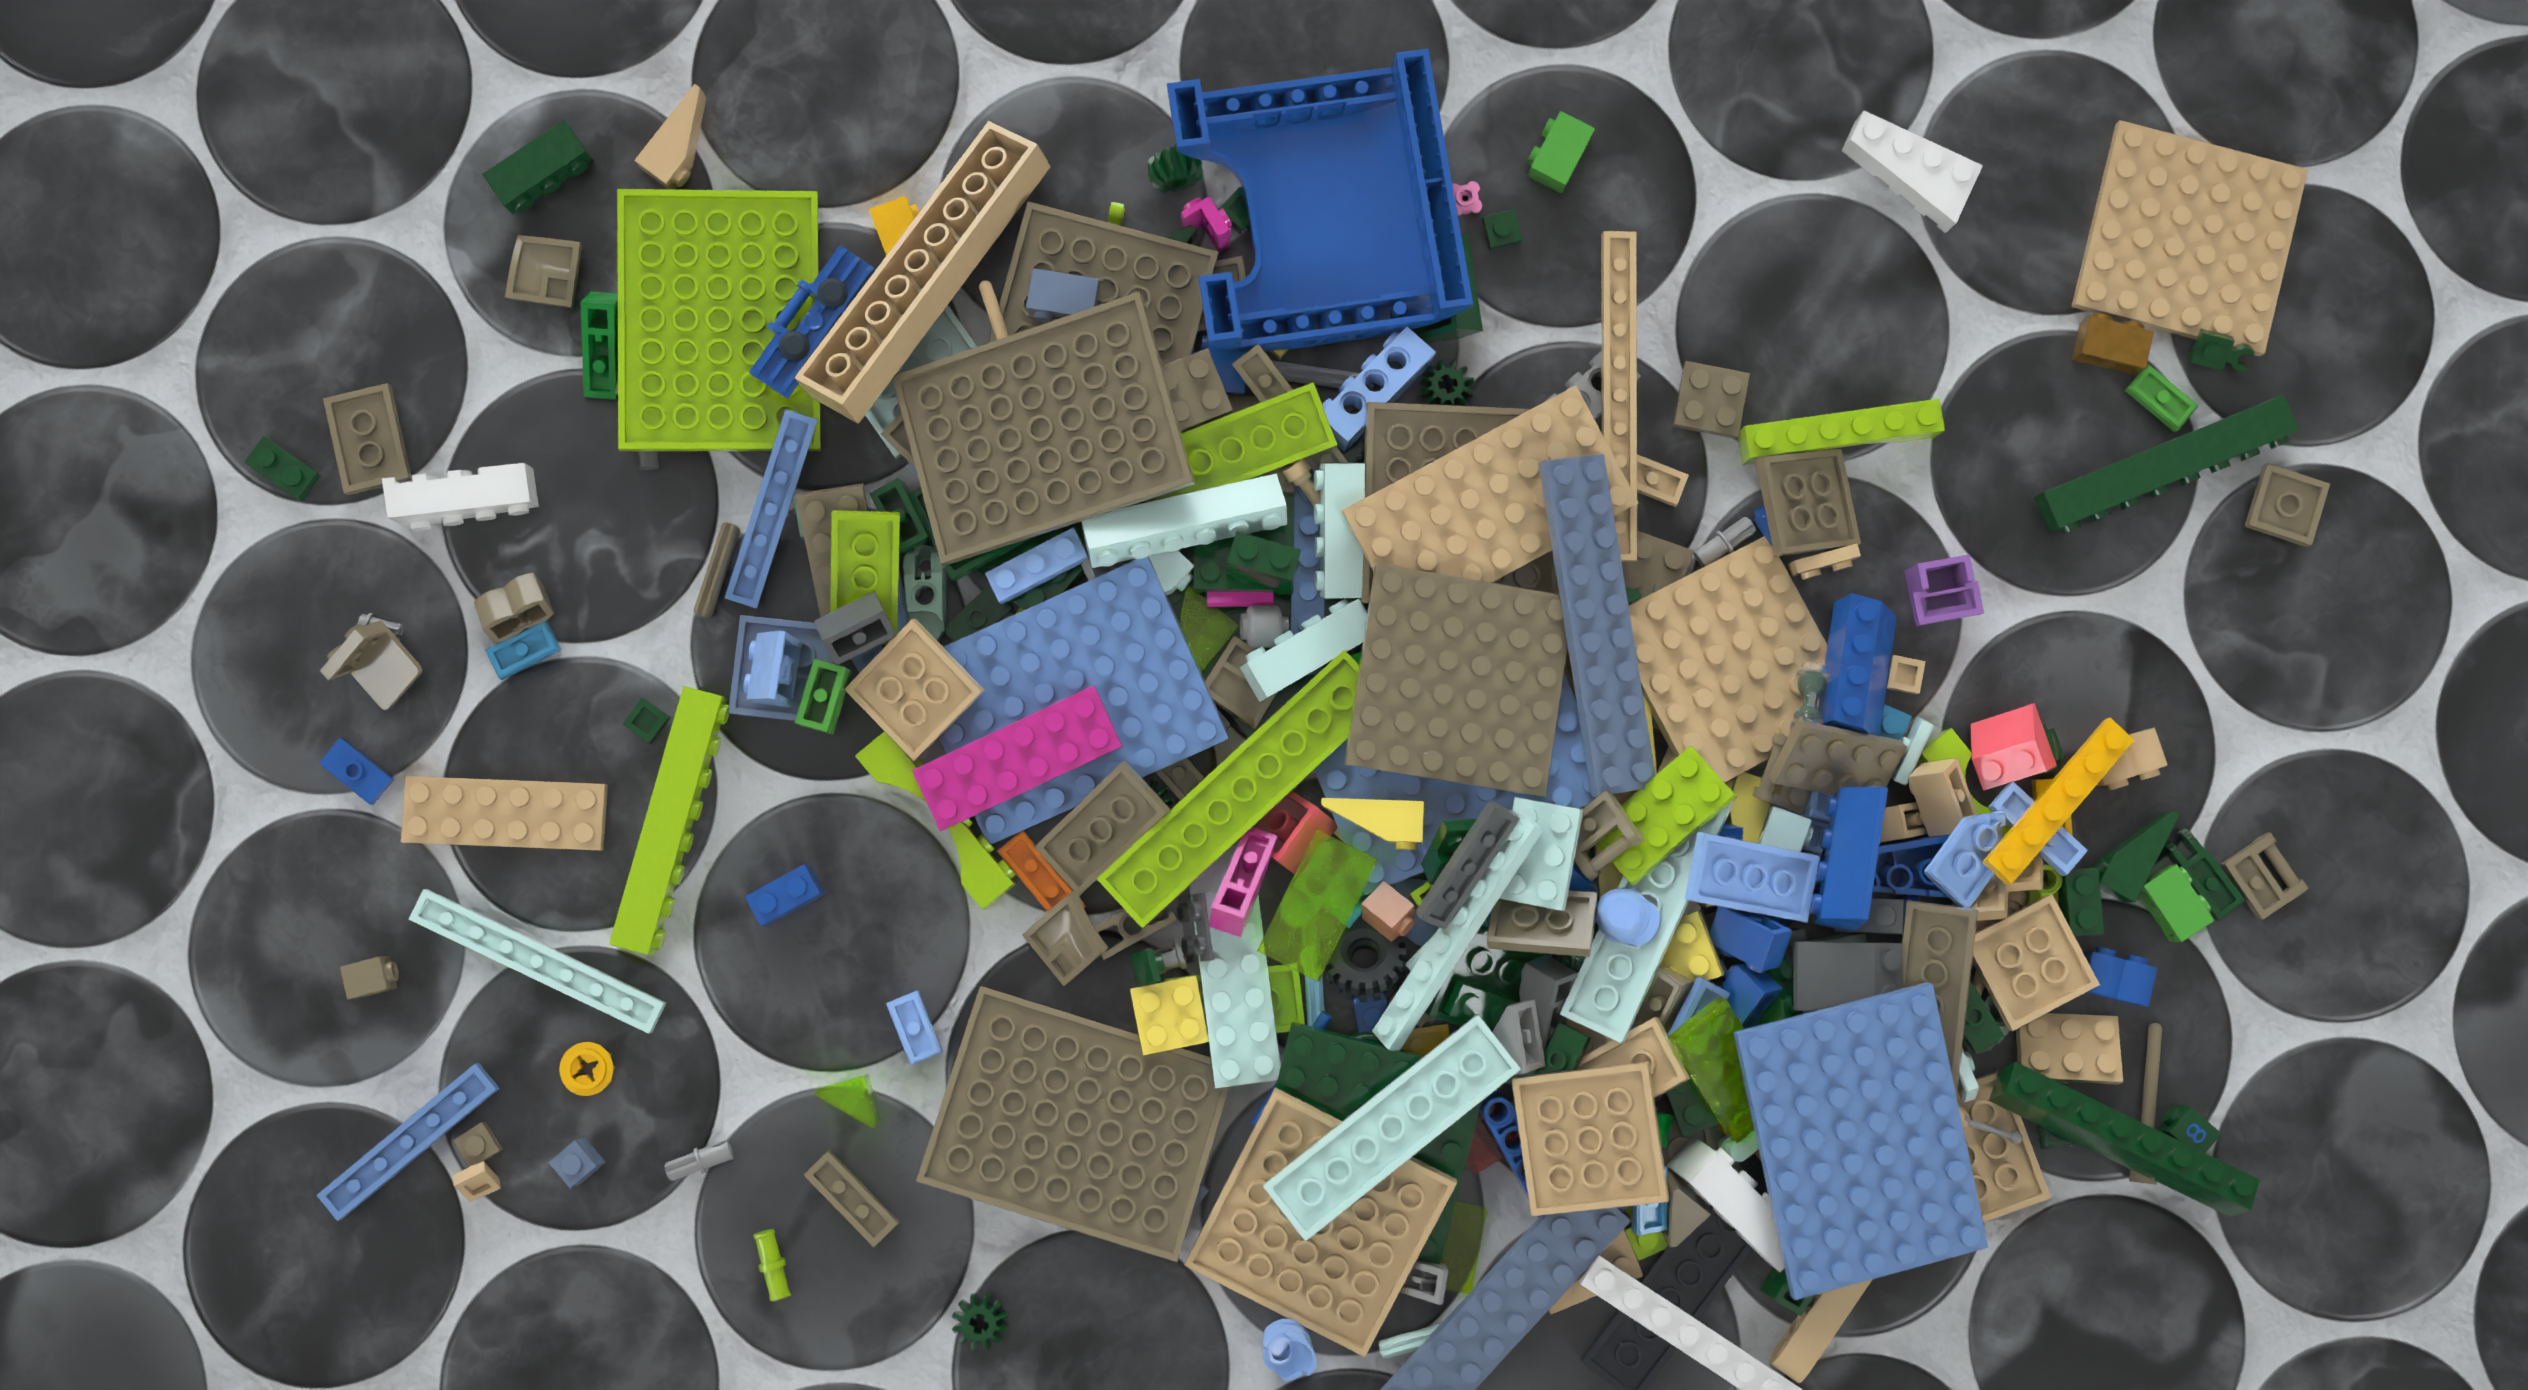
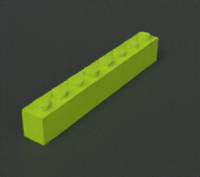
M683 686L609 945L646 955H655L656 950H661L664 944L666 931L662 929L666 917H670L674 910L675 898H672L675 884L679 885L684 875L685 867L681 863L684 852L688 853L693 843L694 834L690 833L693 821H697L702 812L703 802L699 801L702 789H707L711 780L712 770L708 769L712 756H717L720 749L721 737H718L721 724L725 725L729 717L728 698Z

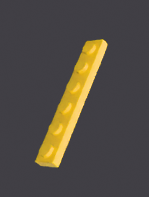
M2111 718L2105 719L1982 863L2006 885L2012 884L2135 740Z

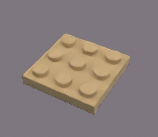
M916 618L911 619L897 636L844 689L913 761L917 760L985 691Z
M2052 894L2046 895L2008 915L2006 919H2000L1975 932L1972 962L2008 1031H2014L2100 985Z

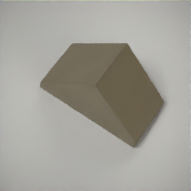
M1667 1171L1669 1194L1667 1206L1668 1230L1662 1232L1669 1247H1677L1711 1214L1699 1195L1673 1173Z

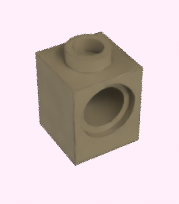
M379 956L340 967L347 1000L359 999L398 988L396 981L399 979V972L396 963L391 961L390 956Z

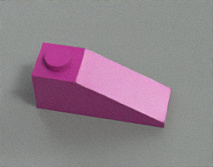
M1252 827L1241 837L1211 907L1210 927L1241 938L1278 839L1277 835Z

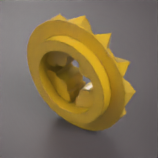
M582 1042L572 1046L565 1052L560 1062L559 1071L561 1080L568 1090L580 1096H591L602 1092L612 1081L615 1066L613 1065L611 1054L601 1044ZM582 1060H585L587 1063L599 1062L592 1070L594 1079L588 1074L576 1077L583 1068Z

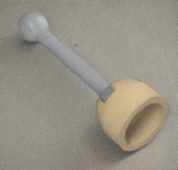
M1958 1105L1963 1130L1967 1126H1971L2008 1138L2013 1144H2019L2022 1141L2023 1137L2019 1131L2009 1132L1971 1120L1968 1111Z

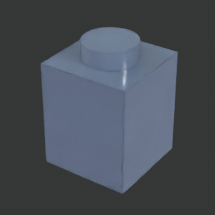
M583 1137L574 1140L548 1163L567 1186L573 1188L583 1183L604 1165L606 1161L590 1142Z

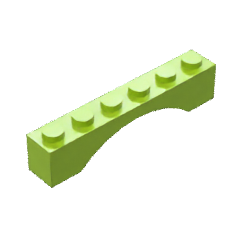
M1939 398L1747 425L1739 431L1738 442L1742 465L1756 463V459L1765 456L1814 452L1863 444L1931 439L1944 432L1945 428Z
M885 731L855 755L876 782L897 786L913 793L926 802L912 772L913 769L924 765L920 758L913 761ZM969 818L948 829L958 851L961 866V884L982 910H986L1016 885L1012 880V877L1016 874L1004 859L998 863L990 853L994 850V847L983 834L977 837L969 828L973 824Z

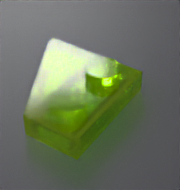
M1190 586L1186 589L1179 625L1200 672H1202L1235 633L1239 625L1218 608L1207 607V600L1199 593H1194Z

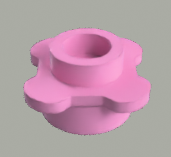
M1474 181L1461 186L1452 184L1458 216L1471 212H1480L1482 202L1478 197L1479 184ZM1467 196L1468 200L1463 201L1462 197Z

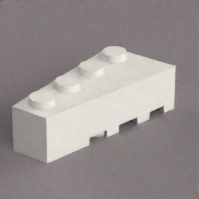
M1863 111L1855 121L1842 149L1846 155L1874 177L1878 176L1887 183L1889 189L1896 195L1900 194L1915 206L1914 209L1923 216L1927 215L1938 224L1937 227L1944 233H1947L1957 223L1983 166L1866 111Z
M526 463L481 467L478 469L477 475H473L472 471L469 470L447 471L445 478L441 479L438 476L418 474L412 475V482L406 483L396 482L395 477L382 478L387 518L410 528L411 531L431 529V524L442 522L444 526L461 525L464 523L463 519L476 517L478 521L492 520L496 518L497 513L508 512L509 515H523L529 513V508L539 507L534 470Z
M1693 1136L1669 1161L1667 1166L1675 1174L1688 1182V1186L1707 1204L1714 1207L1712 1210L1732 1228L1734 1227L1736 1229L1735 1232L1768 1264L1781 1272L1784 1269V1263L1769 1195L1764 1193L1760 1196L1754 1190L1758 1184L1745 1171L1742 1170L1738 1174L1731 1167L1735 1161L1722 1148L1715 1151Z

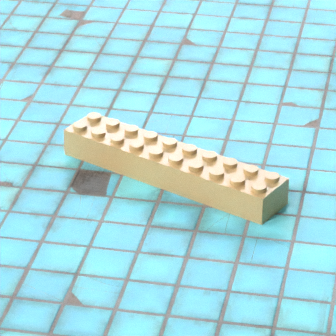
M990 121L987 122L794 377L811 398L852 421L860 423L1051 167L1038 144Z

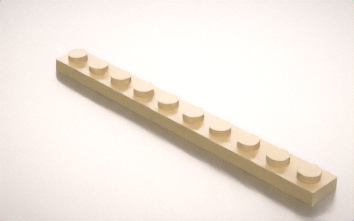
M1603 231L1601 234L1602 435L1637 499L1636 232ZM1636 504L1614 516L1621 562L1637 561Z

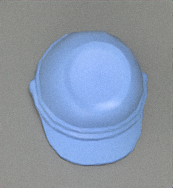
M1634 888L1610 890L1602 895L1597 903L1596 922L1601 932L1610 941L1636 946L1644 945L1653 939L1659 928L1660 913L1657 908Z

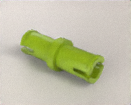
M774 1229L764 1230L753 1235L761 1261L758 1268L760 1272L764 1273L770 1301L780 1300L791 1295L783 1267L786 1265L784 1257L780 1256Z

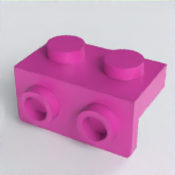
M1210 196L1203 200L1196 198L1184 206V211L1181 212L1182 229L1190 225L1196 229L1203 226L1218 253L1230 247V235L1232 232L1229 227L1232 226L1231 221L1223 208L1217 210Z

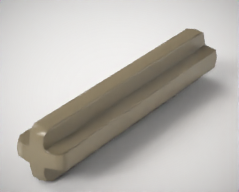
M727 522L721 525L694 607V613L699 616L711 618L740 533V528L737 525Z

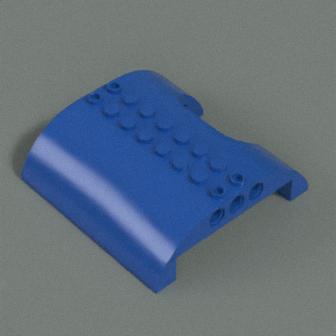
M1429 49L1398 52L1395 54L1392 67L1209 92H1202L1200 79L1167 83L1177 150L1191 158L1220 164L1230 170L1239 180L1245 196L1255 256L1254 267L1250 275L1241 281L1233 282L1232 272L1198 276L1209 344L1234 351H1250L1259 344L1264 351H1276L1389 335L1394 332L1399 333L1406 327L1412 330L1436 323L1465 311L1473 305Z

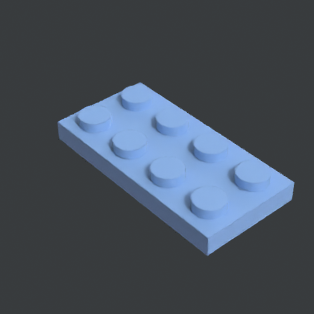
M1698 832L1685 899L1808 922L1820 856Z

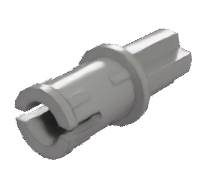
M1743 517L1722 533L1720 531L1716 532V537L1698 550H1695L1693 555L1701 567H1705L1724 554L1733 553V548L1754 534L1756 528L1750 519Z
M725 1139L702 1149L694 1148L693 1153L667 1162L665 1164V1171L667 1177L673 1181L701 1171L703 1174L710 1167L733 1160L734 1154L728 1139Z

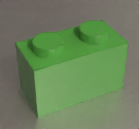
M1562 111L1559 112L1556 120L1549 118L1541 136L1546 138L1541 149L1535 146L1526 164L1531 166L1527 177L1562 194L1595 128Z
M814 659L795 724L833 735L846 694L844 689L849 684L852 671L846 667Z
M2177 864L2164 865L2149 875L2139 894V897L2169 942H2183L2215 921L2209 913L2211 911L2209 903L2203 896L2197 895L2191 886L2192 879L2183 867H2178Z

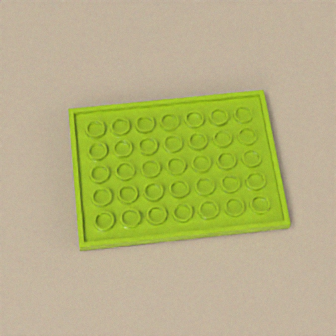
M617 189L619 451H772L785 409L818 420L808 451H821L820 402L811 398L800 384H798L787 399L749 374L753 365L775 336L766 328L768 324L775 322L798 290L797 284L800 280L811 284L819 275L818 192ZM810 296L807 298L787 326V330L790 332L796 330L816 302Z

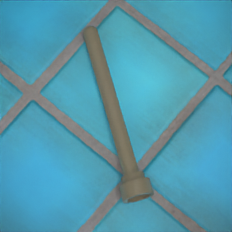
M2152 1023L2148 1027L2141 1122L2152 1128H2155L2162 1027L2158 1023ZM2130 1169L2129 1181L2157 1185L2156 1181Z

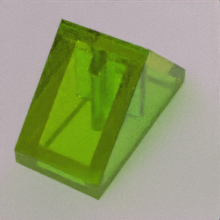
M869 1074L820 1087L814 1094L872 1128L877 1126L881 1120Z

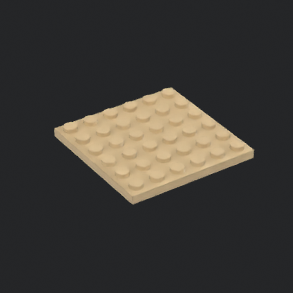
M2118 121L2115 125L2071 307L2096 314H2106L2123 321L2138 322L2145 327L2195 340L2200 329L2233 336L2235 340L2233 346L2248 344L2255 351L2254 355L2256 356L2265 354L2308 169L2141 125Z
M1765 536L1629 605L1642 693L1651 708L1653 718L1675 758L1691 745L1725 783L1769 759L1774 747L1772 740L1775 733L1789 737L1797 720L1806 721L1798 716L1805 706L1806 695L1802 690L1803 677L1809 673H1816L1823 679L1828 645L1779 556L1775 557L1773 547ZM1820 693L1816 696V701H1815V711H1816V713L1818 712V705H1819Z
M1274 1088L1184 1266L1289 1319L1297 1320L1300 1325L1365 1357L1457 1184V1179L1411 1157L1305 1241L1264 1189L1263 1184L1342 1121Z

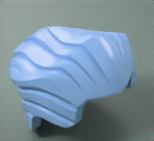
M1294 1319L1277 1320L1266 1327L1263 1338L1264 1364L1277 1373L1284 1381L1293 1380L1303 1374L1310 1376L1317 1367V1360L1307 1328L1300 1325Z

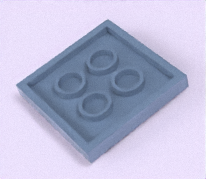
M740 615L728 714L789 721L796 720L813 660L818 659L835 664L820 638L815 623ZM785 631L802 642L792 708L755 703L747 700V694L744 693L743 686L746 674H751L753 661L749 660V647L751 641H756L757 633Z

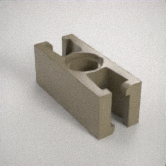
M1173 909L1168 910L1169 918L1153 925L1148 923L1136 935L1129 934L1124 928V922L1130 916L1126 910L1095 926L1094 928L1098 933L1117 925L1120 934L1124 937L1122 942L1110 950L1104 951L1101 954L1102 958L1105 960L1177 921L1178 918Z

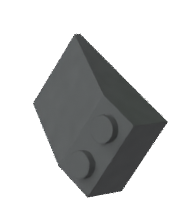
M1794 942V1010L1818 1011L1902 989V943Z

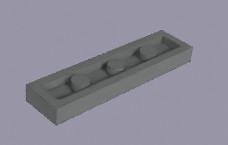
M1489 800L1415 911L1421 920L1445 930L1447 929L1520 820V817L1514 811Z

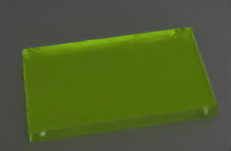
M1460 1201L1455 1203L1440 1263L1446 1264L1448 1268L1445 1288L1447 1290L1466 1294L1473 1290L1472 1285L1485 1218L1488 1215L1487 1207Z

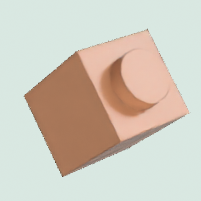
M1385 881L1361 904L1362 919L1391 942L1399 935L1405 936L1415 923L1414 904Z

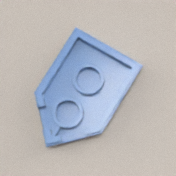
M2005 811L1963 817L1924 871V874L1961 908H1970L1994 875L1982 861L2003 838L2002 826L2006 825Z

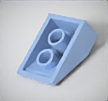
M785 631L757 633L756 641H751L749 647V660L753 661L751 674H746L743 691L747 694V700L755 703L793 707L802 642Z

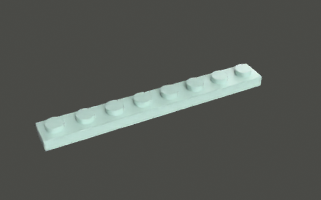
M1516 809L1515 813L1520 817V820L1447 929L1439 927L1372 1030L1388 1050L1399 1051L1544 831L1526 813Z
M423 889L409 917V920L646 1033L650 1034L653 1032L666 1005V1002L431 890Z

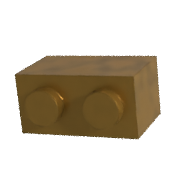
M2106 314L2090 315L2080 322L2072 360L2136 375L2146 369L2154 331L2144 329V325L2138 322L2126 321L2120 323L2112 321V317Z

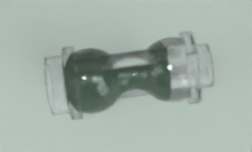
M1819 663L1801 664V670L1797 671V687L1804 701L1802 706L1793 715V722L1790 723L1791 731L1797 720L1823 725V716L1817 708V701L1825 694L1828 687L1827 683L1830 682L1831 676L1828 674L1827 666Z

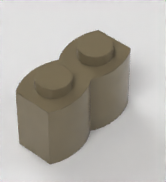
M535 573L518 576L511 580L504 588L490 590L474 601L483 631L493 643L511 639L524 628L536 626L548 620L554 614L545 587Z

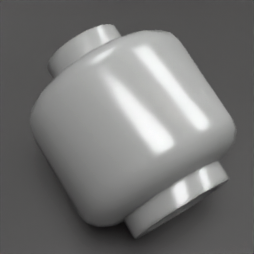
M1251 605L1247 608L1246 613H1241L1240 638L1241 640H1246L1247 645L1252 648H1260L1261 646L1263 648H1273L1276 646L1273 640L1289 631L1288 616H1282L1281 609L1276 605Z

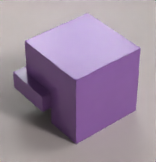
M1970 554L1918 563L1904 570L1916 626L1984 614L1978 581H1974Z

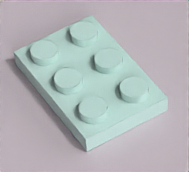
M1515 797L1512 811L1515 812L1517 809L1526 813L1544 831L1507 885L1500 899L1565 911L1583 810Z

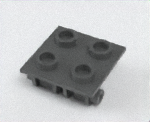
M1205 893L1193 894V901H1191V895L1179 897L1180 903L1177 905V916L1179 922L1183 925L1184 937L1181 939V948L1184 956H1187V963L1199 962L1198 955H1200V961L1214 960ZM1194 921H1195V923H1196L1197 935H1196V933H1195Z

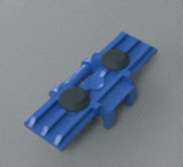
M839 245L814 282L808 284L800 280L797 284L798 290L775 322L768 324L766 328L775 336L753 365L749 374L788 399L799 384L794 377L876 269ZM810 296L816 302L796 330L790 332L786 329Z

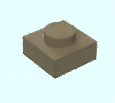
M486 1121L479 1123L453 1140L469 1167L481 1163L503 1150Z

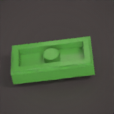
M2147 364L2146 369L2137 374L2124 390L2173 432L2178 431L2199 406L2149 364Z

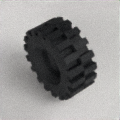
M1362 915L1350 928L1345 924L1340 926L1337 922L1331 926L1332 934L1327 933L1324 938L1325 945H1322V956L1329 984H1334V990L1338 994L1345 991V997L1349 1000H1353L1354 995H1358L1359 1002H1367V996L1373 995L1374 1001L1381 1000V992L1384 991L1389 996L1393 993L1394 984L1398 987L1400 986L1402 974L1405 975L1407 970L1405 965L1407 953L1403 936L1399 935L1393 942L1389 941L1363 920ZM1360 949H1371L1377 953L1378 961L1372 967L1359 968L1353 964L1352 956L1354 952Z

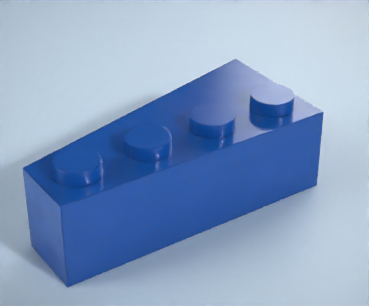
M1950 835L1924 836L1880 844L1873 892L1949 898L1924 874V871ZM1825 853L1820 855V861L1824 862Z

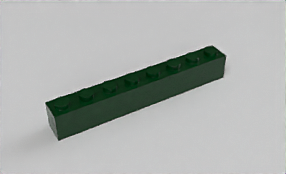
M2283 394L2035 496L2034 499L2049 533L2060 529L2063 535L2080 528V520L2090 517L2092 522L2111 515L2109 509L2119 504L2122 510L2141 503L2139 496L2150 492L2152 498L2170 491L2169 484L2179 480L2183 486L2200 479V471L2209 468L2212 474L2231 466L2229 460L2239 456L2242 462L2261 454L2258 449L2259 447L2269 444L2270 448L2274 449L2290 442L2288 435L2299 431V428Z
M2017 1062L1998 1071L1989 1098L1990 1102L2229 1217L2252 1210L2260 1179Z

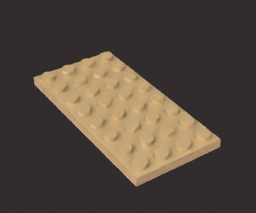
M1577 385L1347 507L1342 510V513L1373 572L1375 564L1379 563L1492 583L1552 550L1539 462L1604 454L1614 516L1638 504V501Z

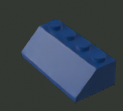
M1851 593L1834 602L1823 672L1822 692H1820L1817 712L1819 718L1816 720V724L1880 736L1897 619L1882 601Z
M1881 786L1841 787L1834 794V797L1829 796L1826 806V816L1830 817L1829 829L1823 830L1820 845L1822 849H1825L1824 862L1819 861L1816 881H1820L1819 894L1813 895L1810 913L1815 914V925L1855 932L1868 921L1888 788Z

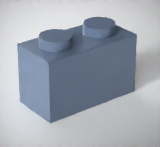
M1033 268L1026 306L1028 313L1034 315L1033 319L1049 323L1053 321V318L1060 319L1093 308L1098 304L1100 292L1099 279Z

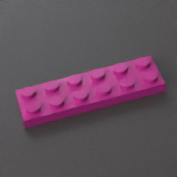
M1093 685L913 769L912 772L939 831H943L1123 747L1098 690Z

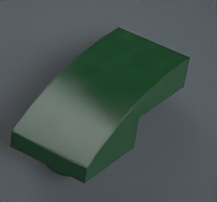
M1151 948L1129 954L1137 987L1162 981L1160 974L1166 973V968L1161 953L1155 954L1154 949Z

